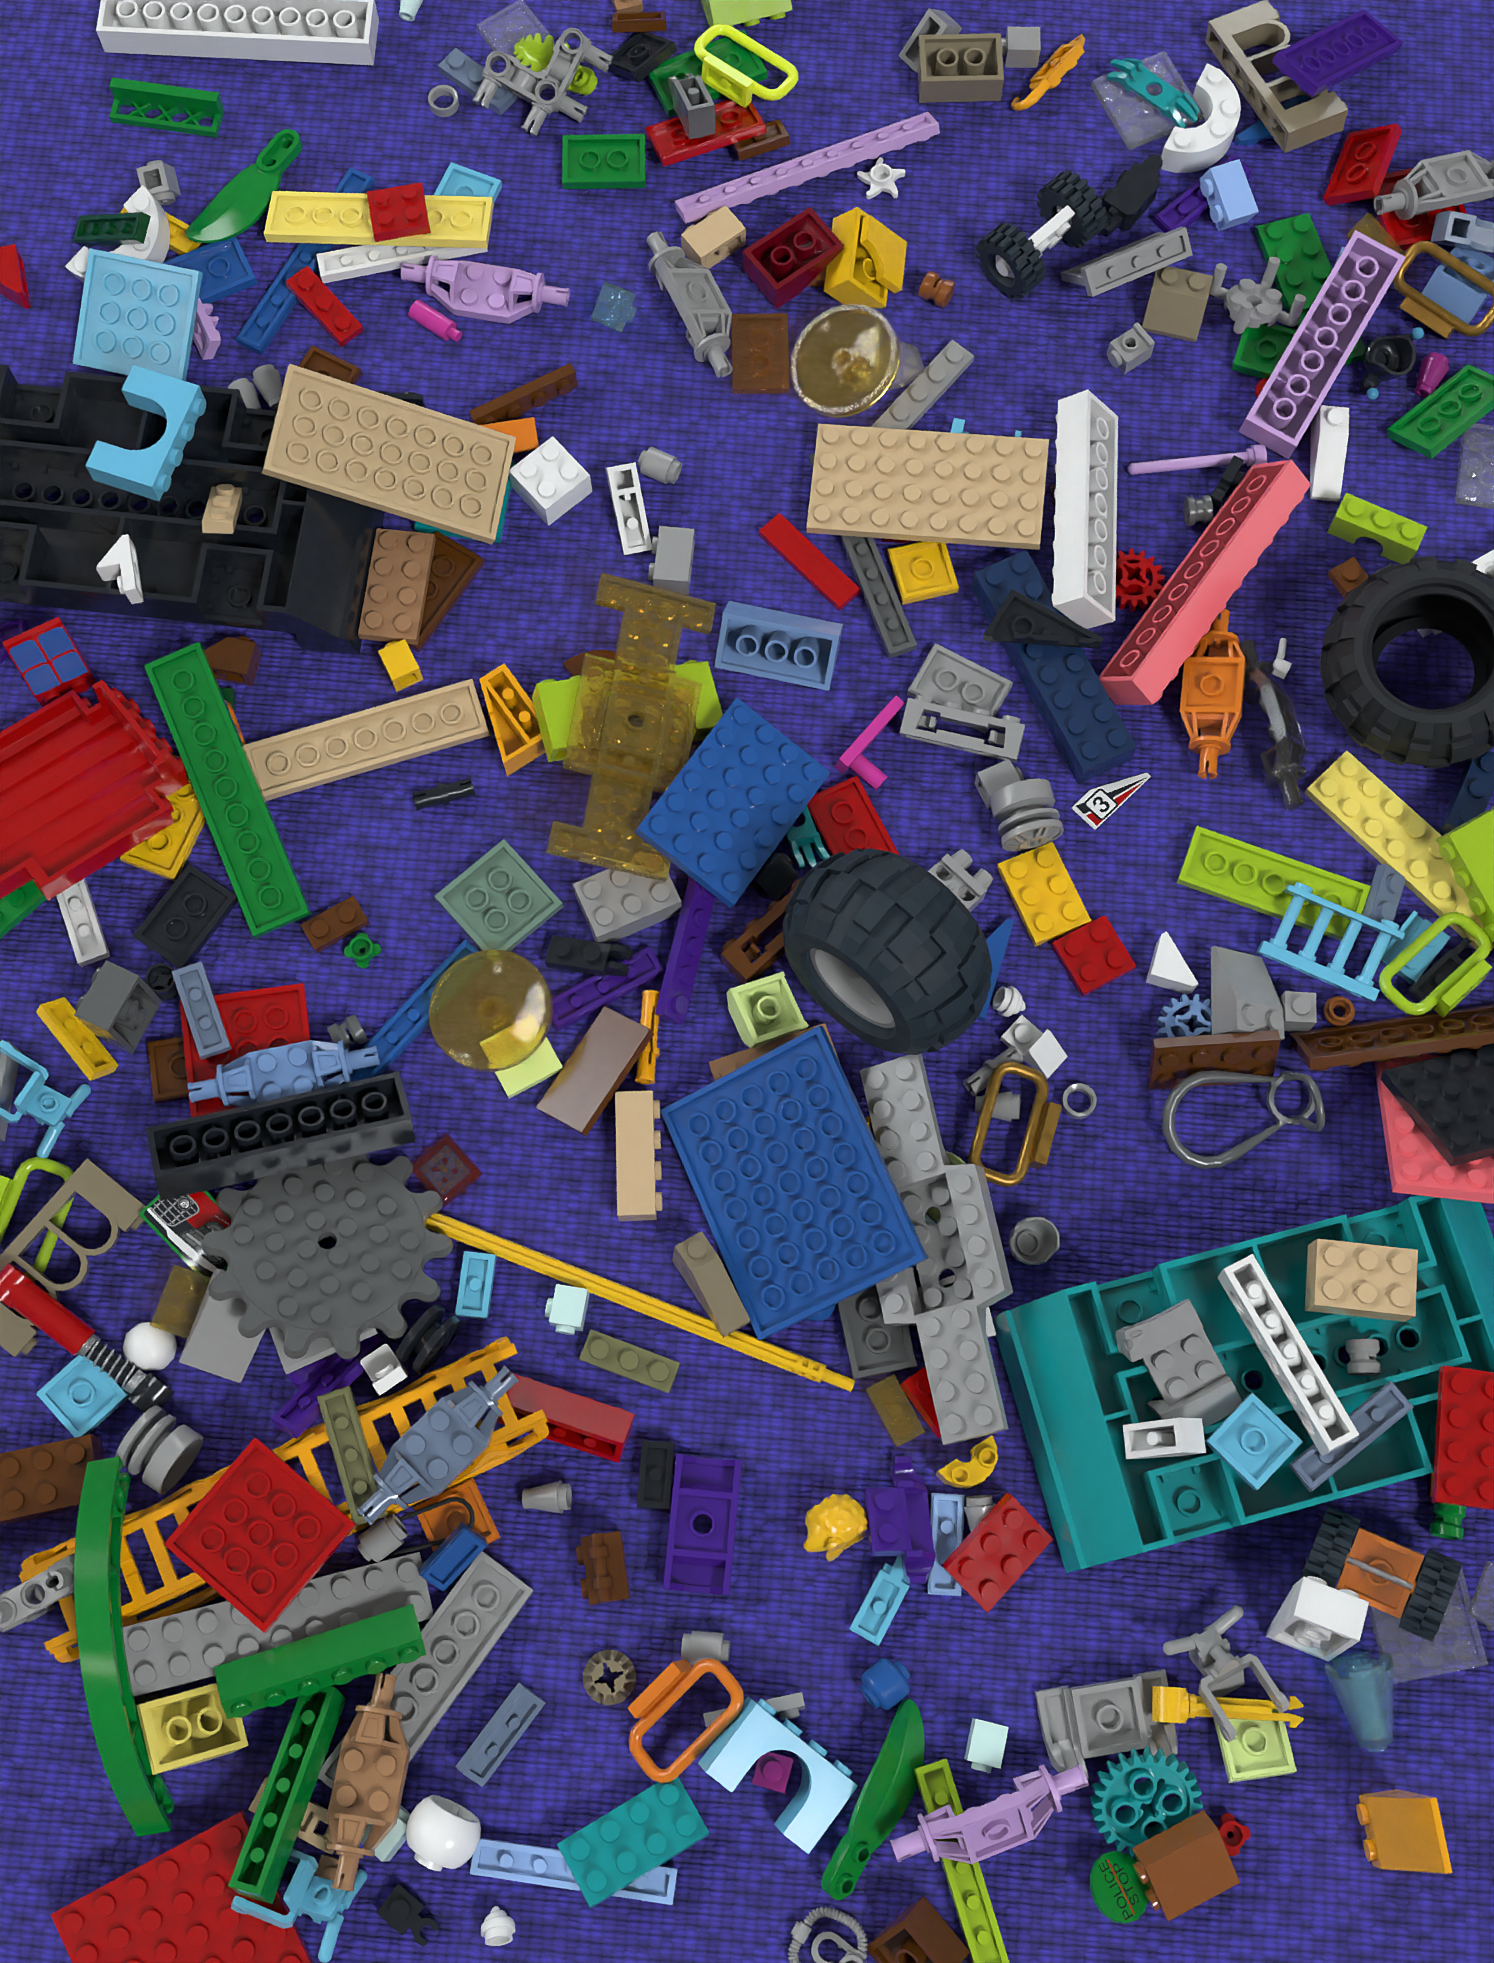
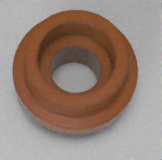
M1334 996L1325 1003L1323 1015L1331 1025L1337 1027L1345 1026L1353 1020L1355 1008L1349 999L1343 996ZM1340 1008L1343 1016H1336L1333 1009Z

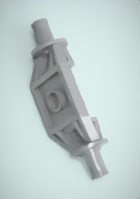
M1470 150L1421 160L1404 179L1397 181L1392 194L1380 195L1375 198L1374 209L1379 215L1395 211L1400 219L1408 220L1413 218L1414 215L1426 214L1431 210L1469 202L1476 203L1488 198L1494 199V160L1489 162Z
M657 231L650 234L646 242L654 256L648 264L649 270L657 277L661 290L668 291L687 327L686 338L694 349L693 355L695 359L699 362L710 361L718 378L729 375L733 367L724 352L730 346L729 331L732 312L710 270L685 258V252L681 247H669L662 232L658 233Z

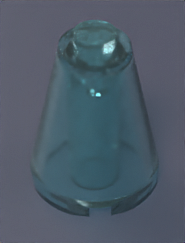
M1368 1652L1347 1654L1333 1659V1667L1328 1664L1325 1665L1326 1675L1359 1746L1367 1748L1368 1752L1384 1751L1387 1749V1745L1393 1741L1394 1662L1392 1656L1385 1652H1378L1379 1658H1369Z

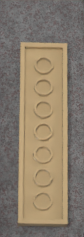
M469 679L243 746L264 798L268 801L490 735L473 679Z

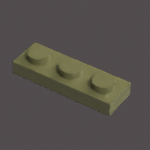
M590 1329L579 1360L666 1394H670L681 1365L677 1361Z

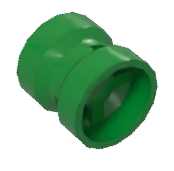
M1433 1502L1432 1511L1435 1514V1521L1430 1524L1429 1534L1446 1539L1463 1540L1464 1529L1461 1523L1462 1519L1466 1517L1467 1507Z

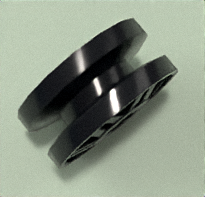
M439 1303L429 1308L417 1320L402 1340L396 1352V1357L402 1362L409 1360L417 1354L412 1370L419 1375L425 1373L434 1365L452 1343L461 1328L462 1322L455 1316L441 1324L446 1309Z

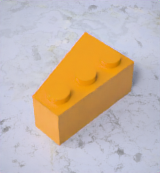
M504 663L479 680L508 777L546 751L534 704Z

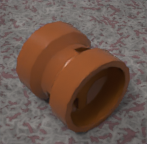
M930 270L921 283L918 296L925 300L931 299L935 302V305L944 309L954 293L956 282L950 279L943 280L939 277L938 273Z

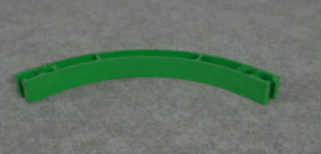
M120 1456L87 1462L75 1539V1615L83 1685L97 1747L113 1792L137 1837L171 1831L172 1822L167 1818L166 1814L173 1812L175 1801L160 1773L152 1774L127 1664L121 1611L120 1558L122 1528L131 1478L128 1472L120 1473L123 1462Z

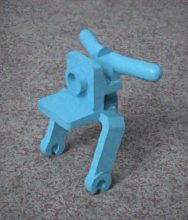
M1 1040L0 1052L34 1073L14 1101L17 1112L11 1114L0 1107V1118L7 1123H17L23 1114H29L36 1119L37 1123L49 1125L36 1152L38 1157L47 1158L65 1126L63 1120L66 1116L69 1118L72 1116L74 1111L91 1093V1088L87 1084H82L68 1098L45 1086L44 1083L49 1076L46 1068L18 1052L6 1041Z
M292 1849L288 1861L296 1863L298 1866L283 1897L284 1902L290 1909L288 1915L284 1916L239 1896L234 1897L231 1909L241 1914H249L283 1929L292 1927L297 1916L301 1917L302 1913L310 1915L315 1923L321 1924L322 1921L326 1922L327 1925L319 1949L318 1959L322 1963H327L332 1958L338 1933L344 1917L341 1915L344 1909H349L352 1900L367 1880V1873L363 1869L357 1870L354 1892L332 1888L334 1881L316 1876L319 1865L314 1857Z

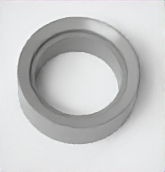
M438 85L429 92V107L436 116L449 117L458 110V94L453 87ZM440 96H449L454 100L452 105L447 108H439L434 105V101Z
M1082 1083L1069 1086L1061 1098L1063 1111L1074 1119L1088 1117L1097 1104L1096 1094L1093 1089ZM1074 1091L1084 1092L1090 1100L1089 1109L1084 1112L1073 1111L1067 1103L1068 1095Z

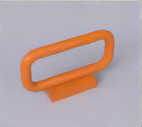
M712 1658L701 1659L691 1666L684 1659L672 1662L631 1703L628 1710L635 1719L640 1717L641 1719L630 1731L628 1739L629 1750L635 1761L649 1778L659 1783H668L676 1779L738 1717L744 1705V1693L739 1682L727 1667L718 1660ZM706 1672L713 1673L729 1692L731 1697L730 1705L668 1768H659L644 1750L642 1737Z

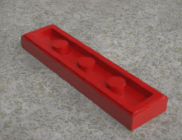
M780 513L759 530V536L838 611L860 593V588Z

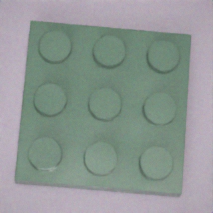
M504 839L434 896L435 900L494 965L564 907L560 899Z

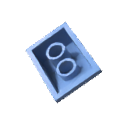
M1455 247L1450 252V254L1494 282L1493 258L1483 252ZM1443 263L1438 266L1422 291L1423 295L1467 324H1470L1490 296L1489 293Z

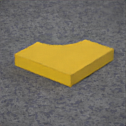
M869 215L863 218L860 243L867 249L873 260L876 270V281L893 293L902 291L907 242Z

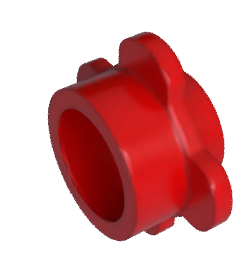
M1224 1813L1220 1817L1221 1822L1217 1828L1229 1856H1237L1240 1852L1239 1848L1244 1845L1245 1840L1250 1838V1829L1236 1822L1232 1814ZM1229 1831L1233 1833L1232 1838H1228L1227 1833Z

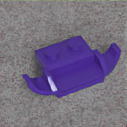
M911 1456L894 1457L893 1488H866L864 1493L871 1556H901L906 1583L924 1584L927 1582L936 1558L928 1505V1490L922 1479L913 1470Z

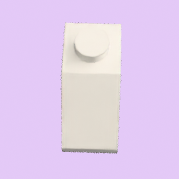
M1171 1418L1123 1425L1126 1459L1175 1457L1206 1453L1202 1418Z

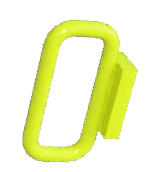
M727 24L711 26L694 44V52L697 58L703 62L701 74L703 82L744 108L751 103L752 94L768 101L779 100L786 96L798 82V71L792 63ZM716 36H726L785 72L788 77L776 89L765 88L707 52L705 47Z

